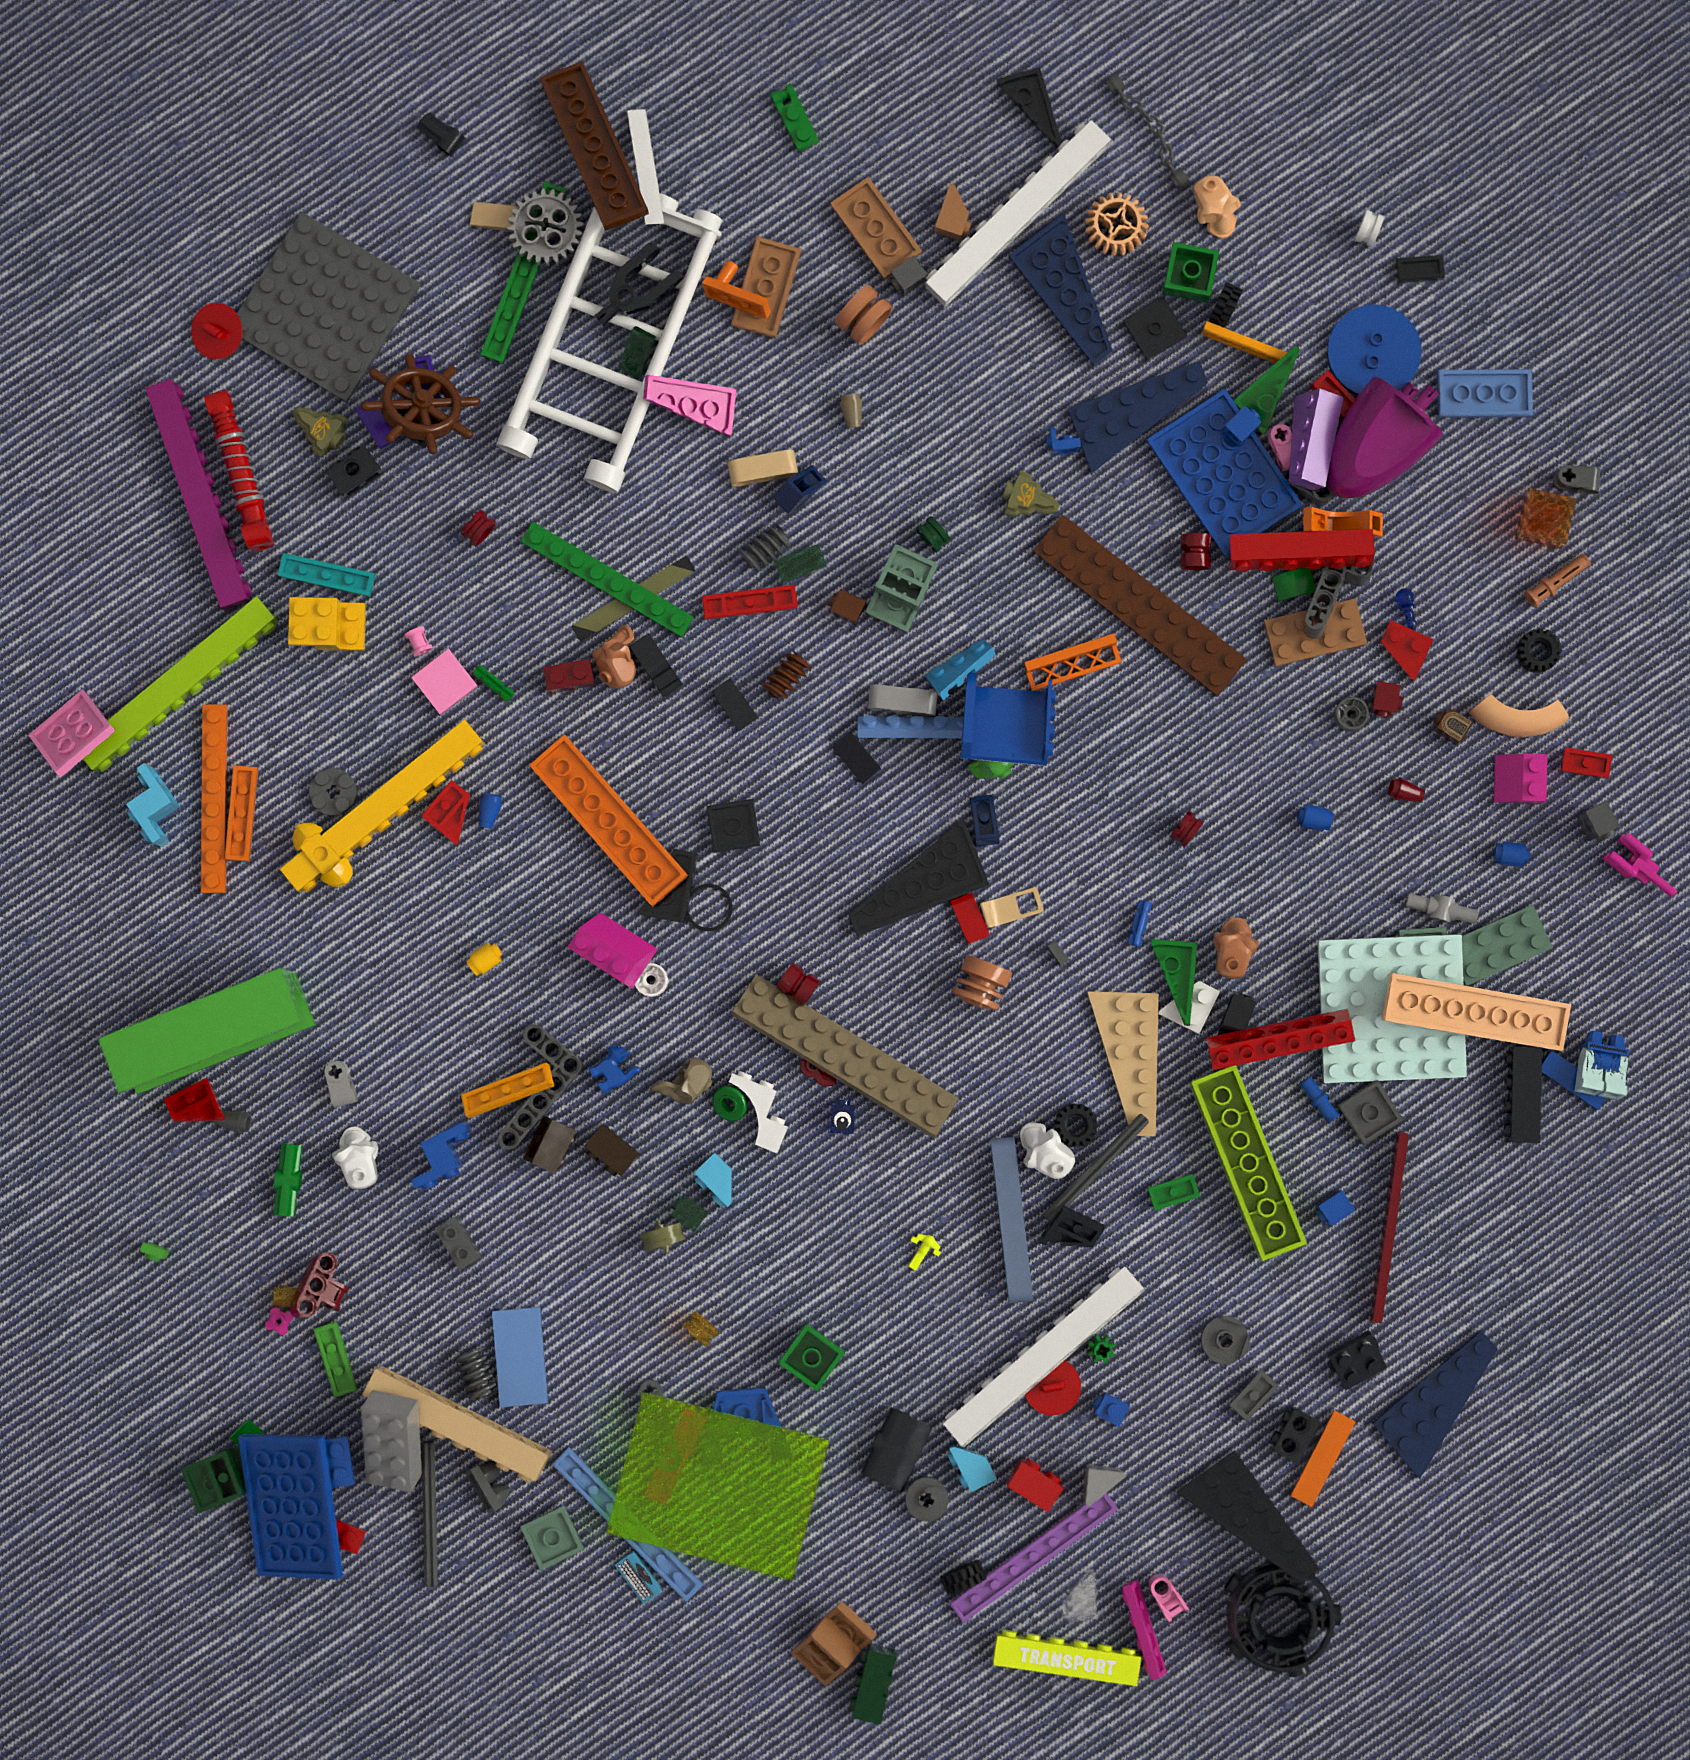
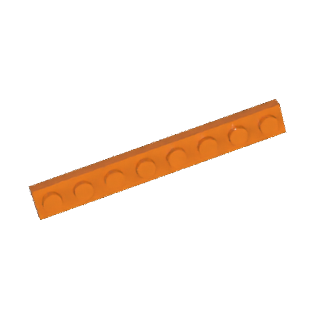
M226 704L202 705L201 893L203 894L226 893L227 860H225L227 840L228 706Z

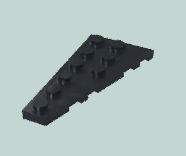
M964 819L848 914L857 937L990 885Z

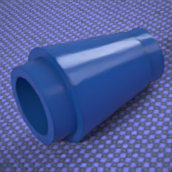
M483 793V797L480 798L479 826L493 828V824L503 804L501 796Z

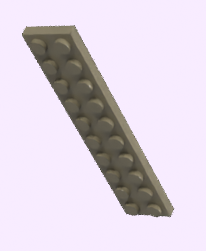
M757 974L731 1013V1015L934 1139L959 1099L806 1004L804 1006L793 999V996L786 995L777 989L775 985Z

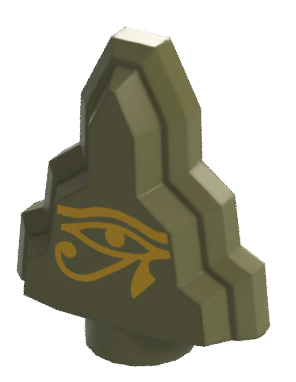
M296 407L292 413L297 424L305 430V438L312 444L311 449L320 457L330 448L337 450L344 442L346 434L342 431L348 421L344 416L338 413L331 415L325 411L316 413L310 408Z
M1022 470L1019 471L1015 482L1008 481L1002 499L1008 500L1004 514L1017 517L1019 514L1029 516L1034 512L1041 514L1057 513L1060 505L1051 495L1042 492L1040 484L1033 481L1032 476Z

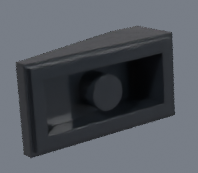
M731 678L712 691L713 696L739 732L758 719V716Z

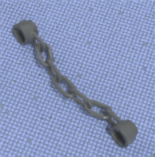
M1114 72L1108 77L1106 81L1107 86L1112 93L1118 92L1122 98V106L1132 112H1140L1146 118L1147 126L1155 136L1159 137L1162 143L1160 148L1162 165L1168 167L1173 173L1170 179L1176 188H1184L1191 182L1181 167L1175 170L1172 166L1174 163L1173 149L1171 145L1165 143L1162 136L1164 126L1155 115L1149 116L1142 109L1143 104L1141 101L1130 95H1124L1121 90L1126 88L1117 72ZM1127 99H1130L1139 104L1136 106V109L1125 104L1128 103ZM1153 119L1161 128V132L1159 129L1156 132L1150 123L1153 122ZM1169 148L1170 162L1169 160H1164L1163 149L1167 151Z

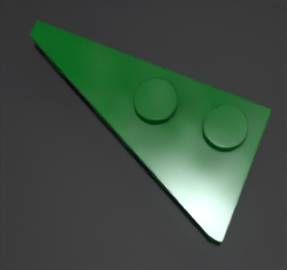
M1297 345L1234 400L1240 409L1246 406L1248 409H1254L1259 414V420L1262 423L1258 430L1263 435L1267 432L1300 351Z
M1151 939V945L1184 1026H1190L1197 943Z

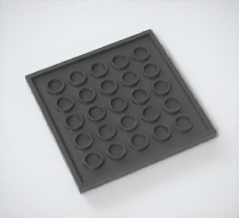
M301 211L237 312L242 323V340L348 403L420 289L421 284Z

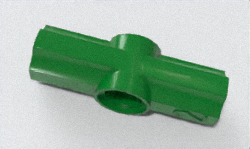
M281 1143L279 1168L276 1170L274 1179L276 1196L273 1215L295 1217L297 1193L300 1191L302 1182L300 1166L303 1145Z

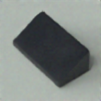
M852 732L847 734L833 747L834 751L862 785L881 770V767Z

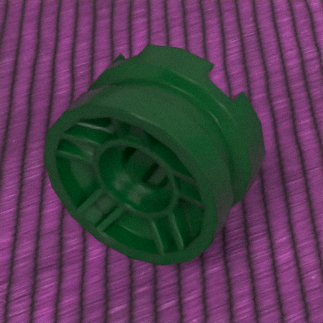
M929 516L925 520L926 523L916 527V531L923 541L937 553L941 550V546L943 544L947 545L951 539L944 528L932 516Z

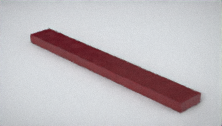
M1396 1132L1369 1319L1370 1322L1379 1324L1383 1321L1409 1139L1408 1133Z

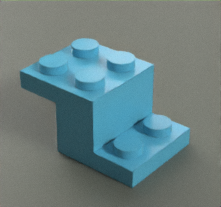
M143 763L137 767L140 773L137 777L142 785L149 789L126 804L130 809L127 811V814L134 823H138L143 828L140 832L148 843L151 842L153 845L156 844L163 847L170 841L157 822L179 808L180 805L156 770Z

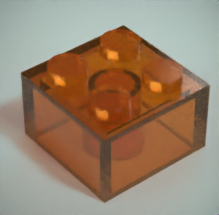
M1530 488L1524 495L1515 539L1558 549L1563 548L1567 544L1576 498Z

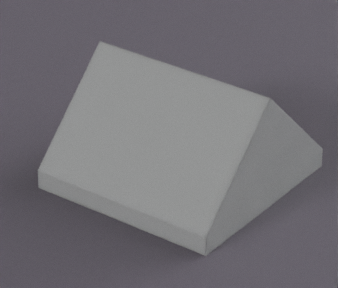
M1086 1465L1082 1499L1090 1507L1124 1479L1126 1475L1120 1468Z

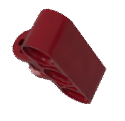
M332 1253L316 1254L310 1260L290 1303V1313L295 1318L301 1319L313 1316L319 1305L339 1312L340 1302L344 1294L348 1293L349 1288L332 1279L338 1264L336 1257ZM321 1258L327 1261V1268L325 1270L320 1267ZM312 1279L317 1283V1290L315 1292L311 1290L309 1285ZM301 1301L307 1304L305 1314L299 1308Z

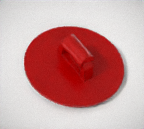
M210 303L203 306L196 313L192 322L191 335L193 343L197 350L208 358L224 359L236 351L242 339V323L238 314L230 306L223 303Z
M1064 1360L1025 1394L1026 1399L1035 1410L1042 1414H1063L1069 1411L1080 1397L1081 1380L1079 1374L1070 1363Z

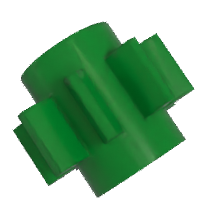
M1095 1333V1338L1092 1341L1087 1340L1090 1349L1086 1353L1089 1356L1094 1355V1363H1097L1100 1359L1107 1364V1359L1110 1356L1115 1357L1112 1348L1116 1344L1114 1342L1108 1343L1109 1336L1107 1334L1102 1338ZM1103 1344V1352L1099 1353V1345Z

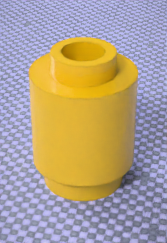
M487 942L469 955L470 958L466 962L473 973L478 976L481 973L485 974L502 961L500 956L503 953L495 943L491 945Z

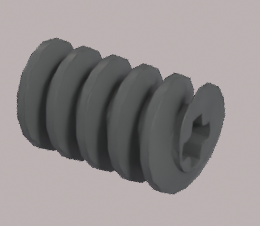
M775 523L777 530L771 526L768 527L769 535L765 532L760 533L762 541L755 537L753 538L754 546L746 543L747 552L738 549L741 557L751 569L755 568L760 571V562L766 566L769 565L767 557L769 556L775 560V551L784 554L783 545L789 549L791 548L788 537L777 523Z
M484 1347L463 1353L456 1360L457 1363H464L459 1371L467 1372V1375L462 1380L470 1381V1384L465 1387V1390L473 1391L468 1396L469 1400H478L498 1393V1391H491L496 1383L487 1381L493 1374L484 1372L490 1365L481 1363L487 1356L478 1354Z

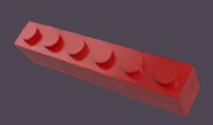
M1373 529L1232 534L1229 538L1230 571L1236 570L1237 572L1257 569L1271 571L1283 568L1285 570H1295L1297 568L1314 570L1321 567L1339 569L1345 566L1363 568L1373 565L1375 556Z

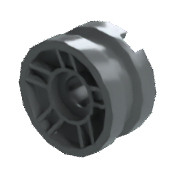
M1347 697L1335 707L1334 721L1342 730L1356 731L1367 722L1369 717L1368 707L1360 698ZM1348 710L1353 713L1356 712L1354 718L1351 719L1347 716Z

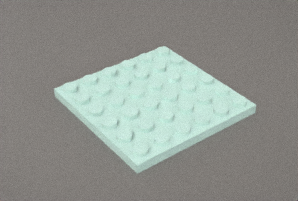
M1461 934L1318 940L1320 1014L1348 1009L1355 1037L1354 1042L1322 1048L1323 1083L1467 1077L1465 1034L1382 1020L1390 973L1463 985Z

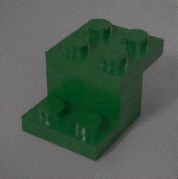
M239 1445L181 1468L198 1514L246 1494Z

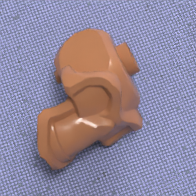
M628 625L619 627L616 634L608 641L603 642L600 648L592 652L600 679L611 688L621 689L628 686L636 674V667L627 646L633 641L634 634Z
M1234 917L1222 926L1221 933L1216 932L1213 937L1214 946L1217 950L1216 971L1221 976L1229 979H1238L1245 975L1250 957L1259 946V941L1252 938V932L1247 922L1242 918Z

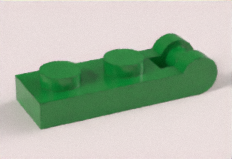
M790 83L779 92L777 90L771 92L770 96L799 153L818 144L819 139L797 97L793 85ZM789 97L791 103L784 106L782 100Z

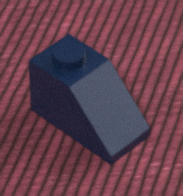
M811 465L788 479L775 493L773 498L789 514L801 507L825 486L828 481Z

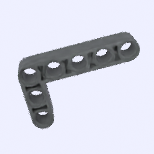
M537 1024L528 1025L523 1031V1038L528 1045L555 1066L551 1071L552 1078H560L562 1087L557 1091L548 1088L532 1094L498 1136L499 1145L507 1150L516 1149L580 1074L583 1067L582 1061L578 1056ZM535 1028L539 1029L541 1032L540 1039L532 1042L529 1039V1032ZM550 1044H557L559 1047V1053L555 1057H550L547 1054V1048ZM569 1059H574L577 1062V1069L574 1072H568L565 1069V1063ZM540 1095L544 1096L547 1101L543 1109L536 1108L534 1104L536 1097ZM523 1114H528L531 1117V1124L526 1128L522 1127L519 1123V1118ZM508 1132H512L516 1137V1141L512 1146L504 1143V1136Z

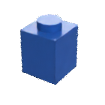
M1244 406L1225 425L1223 431L1240 447L1262 422L1259 420V414L1254 409H1248Z
M1342 1190L1336 1191L1316 1205L1318 1209L1316 1212L1317 1217L1323 1225L1327 1223L1328 1226H1333L1355 1211V1208Z

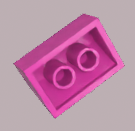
M599 913L582 925L568 945L569 949L631 989L657 951L656 947L602 913Z

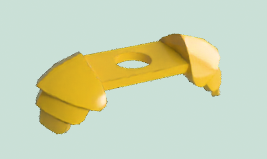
M311 822L297 825L293 833L294 847L296 851L302 850L323 874L320 879L331 887H341L348 884L353 875L352 866L347 857L341 859L320 835L323 829ZM319 847L326 848L328 852L327 858L323 861H318L314 856L315 850Z

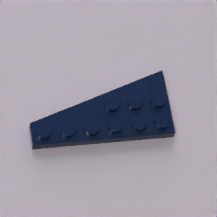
M1062 214L1010 253L1008 258L1094 367L1112 354L1113 350L1091 293V288L1080 256H1078L1065 214Z
M1200 361L1068 407L1067 411L1077 438H1080L1081 448L1091 475L1156 425L1157 422L1169 415L1180 404L1207 385L1208 381Z
M1481 1330L1372 1422L1418 1479L1422 1477L1498 1350Z

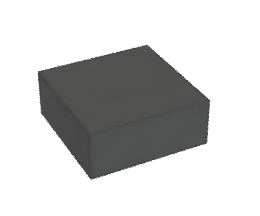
M1056 941L1046 947L1059 966H1062L1069 960Z

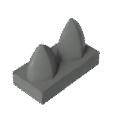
M497 1462L477 1465L465 1472L488 1514L503 1507L502 1504L506 1501L510 1492V1487L506 1485L490 1486V1483L495 1480L501 1470L496 1466Z

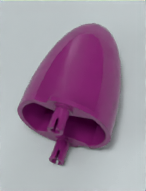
M1372 376L1350 406L1336 432L1327 476V484L1333 494L1341 498H1357L1373 493L1408 471L1443 437V432L1430 419L1425 410L1434 398L1439 395L1436 390L1433 391V387L1427 384L1417 398L1412 400L1419 393V390L1414 388L1415 386L1410 382H1407L1406 386L1399 391L1386 381Z

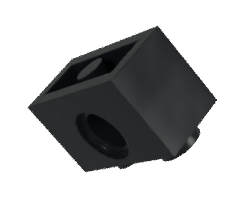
M365 445L362 448L356 447L348 453L349 457L342 462L341 460L334 462L330 465V470L326 472L345 499L384 473ZM359 466L358 474L354 476L348 475L350 467Z

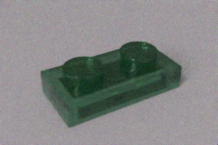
M638 326L632 328L618 369L639 379L643 374L656 336Z
M818 544L774 561L783 584L827 567Z

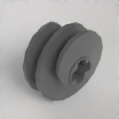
M928 1476L914 1480L907 1488L905 1495L906 1507L909 1513L921 1521H934L940 1518L945 1513L949 1502L948 1493L943 1483L936 1478ZM926 1493H930V1497L933 1499L932 1503L928 1502V1505H924L923 1500L920 1498L922 1495L925 1496Z

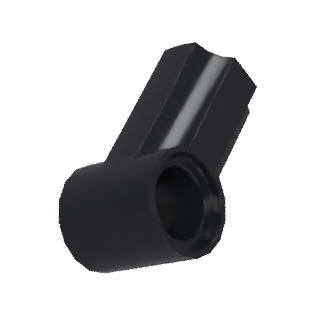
M429 112L421 118L417 126L421 133L436 143L435 145L451 158L466 140L465 136L452 126L448 127Z

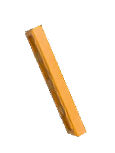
M1206 321L1202 331V336L1272 363L1278 362L1288 353Z
M543 1063L461 1094L465 1116L471 1118L554 1087L550 1065Z

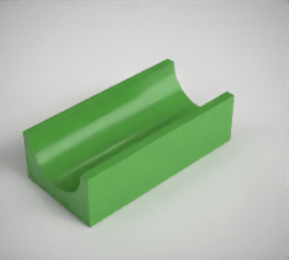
M279 968L100 1037L98 1040L118 1093L134 1088L136 1094H141L314 1027L316 1024L297 973Z

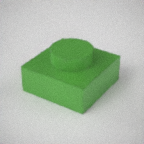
M143 1242L140 1252L146 1253L145 1258L159 1262V1259H167L170 1251L168 1248L150 1242Z

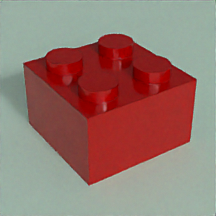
M1029 1457L1026 1460L1020 1458L1005 1481L1007 1487L1049 1513L1064 1489L1060 1483V1477L1049 1470L1045 1474L1040 1470L1039 1464Z

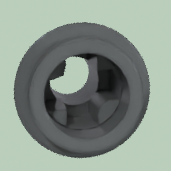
M245 1110L222 1111L225 1120L214 1121L215 1125L241 1134L249 1131L252 1117Z

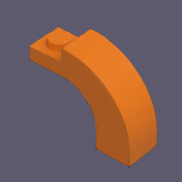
M1314 507L1304 508L1302 523L1305 532L1373 529L1374 538L1383 537V513L1372 510L1331 512Z

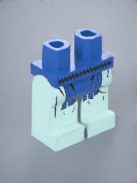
M1590 1031L1587 1033L1585 1043L1580 1046L1574 1092L1590 1095L1598 1094L1601 1097L1619 1100L1627 1096L1625 1080L1629 1049L1625 1048L1624 1036L1611 1035L1609 1036L1608 1045L1602 1044L1603 1033Z

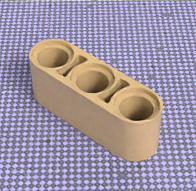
M794 450L777 451L727 462L731 486L734 487L792 477L798 474Z

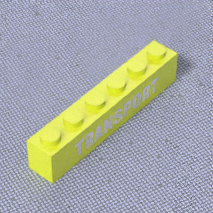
M1002 1630V1633H996L993 1665L1132 1686L1138 1685L1141 1656L1139 1653H1136V1649L1122 1647L1121 1651L1112 1650V1646L1106 1644H1098V1647L1088 1646V1642L1074 1640V1644L1064 1643V1639L1059 1637H1050V1640L1040 1639V1635L1026 1633V1637L1016 1636L1017 1632L1011 1630Z

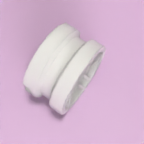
M1366 210L1355 241L1359 243L1364 241L1368 246L1373 247L1384 216L1380 214L1376 216L1372 214V211Z
M648 963L635 986L645 996H659L667 988L668 976L661 966ZM653 975L656 981L650 985L646 979Z

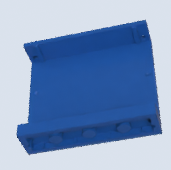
M968 673L965 689L961 758L1047 766L1048 756H1053L1054 742H1049V739L1054 737L1055 727L1054 724H1050V721H1054L1055 707H1051V704H1055L1056 690L1052 689V680L1048 681L1046 692L976 686L977 673Z

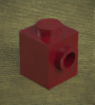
M1377 681L1374 684L1369 712H1375L1376 717L1389 718V715L1393 716L1397 710L1400 711L1403 697L1399 696L1401 685Z

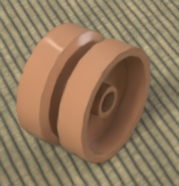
M866 285L859 290L845 305L835 320V324L843 332L852 329L850 338L858 345H862L870 339L887 320L893 310V306L886 299L876 302L878 292L870 285Z

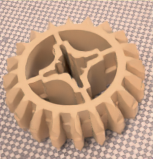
M1121 192L1117 194V198H1114L1113 194L1109 193L1108 200L1101 196L1099 198L1100 204L1093 202L1092 207L1094 210H1088L1087 215L1090 218L1085 220V224L1089 226L1086 228V233L1092 234L1089 237V241L1094 242L1097 240L1095 248L1099 249L1103 246L1104 254L1110 249L1112 250V256H1116L1117 250H1120L1122 256L1125 255V248L1133 252L1134 245L1138 247L1141 245L1140 239H1145L1146 233L1144 231L1148 230V224L1143 223L1147 221L1148 216L1141 215L1145 208L1143 206L1136 208L1139 203L1138 199L1132 203L1129 202L1131 195H1127L1126 199H1121ZM1119 208L1115 214H1103L1108 209ZM1126 211L1133 217L1136 228L1131 226V223L1125 219ZM1119 216H1121L1120 225L1115 229L1114 233H1112L1114 228L1113 224L1116 221H1118ZM1098 221L1108 229L1109 234L1107 237L1101 233ZM1120 234H1123V235H1126V236H1127L1128 234L1131 235L1129 238H1127V239H1125V240H1121V241H1115V240H1114V239L1116 238V236H1118V235H1120Z

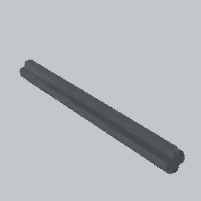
M1139 1114L1044 1212V1217L1051 1222L1063 1205L1068 1207L1149 1123V1120L1143 1114Z
M424 1442L422 1444L425 1587H436L438 1584L435 1444L433 1442Z

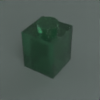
M687 1195L683 1199L678 1197L671 1206V1209L674 1210L671 1215L694 1232L709 1213V1211Z

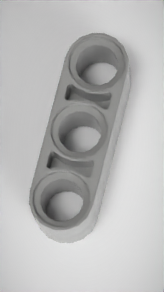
M870 685L867 709L920 716H936L938 694L932 690Z

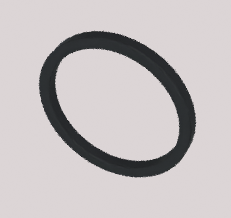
M703 884L691 891L690 899L695 892L702 888L710 887L720 890L729 902V912L726 919L716 927L705 928L692 920L689 908L687 909L686 916L689 922L697 929L715 931L725 926L729 921L733 910L732 901L729 894L722 887L715 884Z

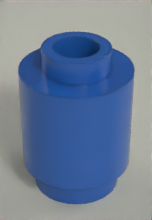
M1305 804L1304 808H1299L1297 821L1300 822V827L1321 832L1324 830L1329 831L1334 813L1329 812L1327 808Z
M1506 841L1496 843L1494 861L1499 862L1500 865L1522 868L1524 863L1528 864L1530 850L1526 849V844Z

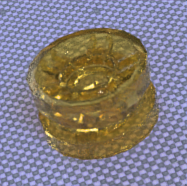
M695 1310L691 1315L690 1321L686 1320L683 1327L687 1328V1331L708 1347L711 1343V1338L716 1337L720 1332Z

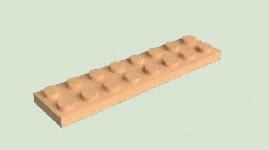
M1390 973L1382 1020L1563 1051L1571 1004Z

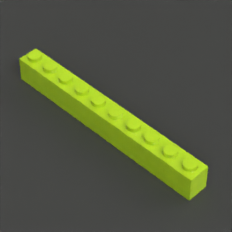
M256 596L112 716L108 722L115 732L93 749L83 760L95 772L107 770L112 765L111 761L118 755L121 757L131 749L130 745L136 740L141 741L149 734L148 730L151 727L162 724L167 719L166 715L170 711L180 709L185 704L184 700L188 696L198 694L203 689L202 685L209 679L211 681L222 673L221 669L224 666L235 663L240 658L239 654L243 650H250L258 643L257 639L261 635L271 633L276 628L275 624L278 622L276 617Z

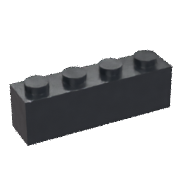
M1509 1047V1051L1505 1053V1065L1508 1066V1075H1505L1504 1087L1505 1090H1508V1099L1504 1100V1113H1507V1123H1504L1503 1135L1507 1137V1142L1540 1143L1542 1047Z

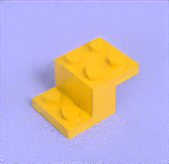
M290 597L288 645L314 646L317 650L365 651L366 604L341 603L337 598Z

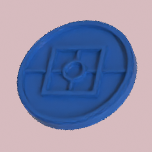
M1365 305L1348 312L1335 325L1327 345V359L1333 376L1346 390L1357 396L1372 376L1386 381L1399 391L1402 390L1406 383L1410 382L1415 376L1422 354L1421 341L1411 321L1399 311L1383 305Z

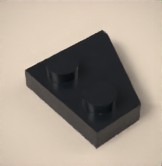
M1063 1205L1041 1235L1040 1244L1047 1245L1048 1242H1062V1246L1079 1245L1081 1247H1093L1105 1230L1104 1224Z

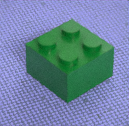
M1173 242L1162 294L1208 303L1212 293L1219 251Z
M806 1323L778 1364L815 1391H818L845 1354V1350Z

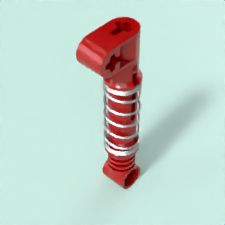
M227 389L205 395L204 400L210 417L213 418V424H215V443L218 445L217 448L224 447L221 450L223 457L220 460L225 461L227 469L224 472H228L231 480L228 484H232L234 490L231 496L236 497L237 501L234 505L236 510L241 513L244 523L241 526L244 541L252 552L269 549L274 546V541L263 509L264 498L262 492L257 490L259 481L254 478L255 468L251 467L249 463L251 456L246 453L248 445L240 442L245 438L243 430L238 427L237 420L234 419V406Z

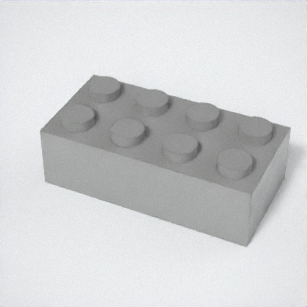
M372 1390L361 1408L366 1483L411 1493L422 1475L418 1400Z

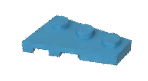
M983 639L973 643L970 648L962 653L953 655L944 664L935 666L924 676L931 687L944 700L949 696L948 691L954 685L956 687L961 686L965 682L963 679L968 673L977 672L996 654L990 644Z

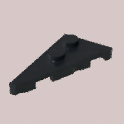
M1038 67L998 78L997 85L1055 148H1058L1062 141L1041 68Z

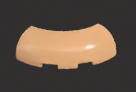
M1492 694L1488 695L1468 712L1484 727L1512 737L1542 735L1555 730L1569 720L1568 713L1559 700L1537 710H1518L1504 705Z

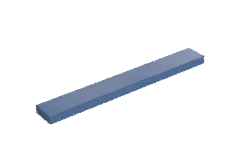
M570 1447L552 1463L561 1475L685 1602L703 1586V1583Z

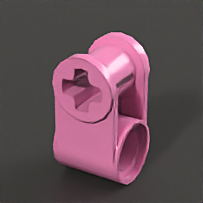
M1279 424L1269 432L1268 443L1272 448L1279 468L1282 472L1290 469L1292 432L1288 426ZM1277 432L1279 434H1284L1285 437L1282 439V441L1281 439L1275 438Z
M1155 1574L1150 1578L1148 1587L1168 1622H1171L1172 1617L1183 1610H1189L1179 1592L1175 1590L1165 1575ZM1159 1581L1166 1582V1588L1161 1592L1155 1591V1584Z

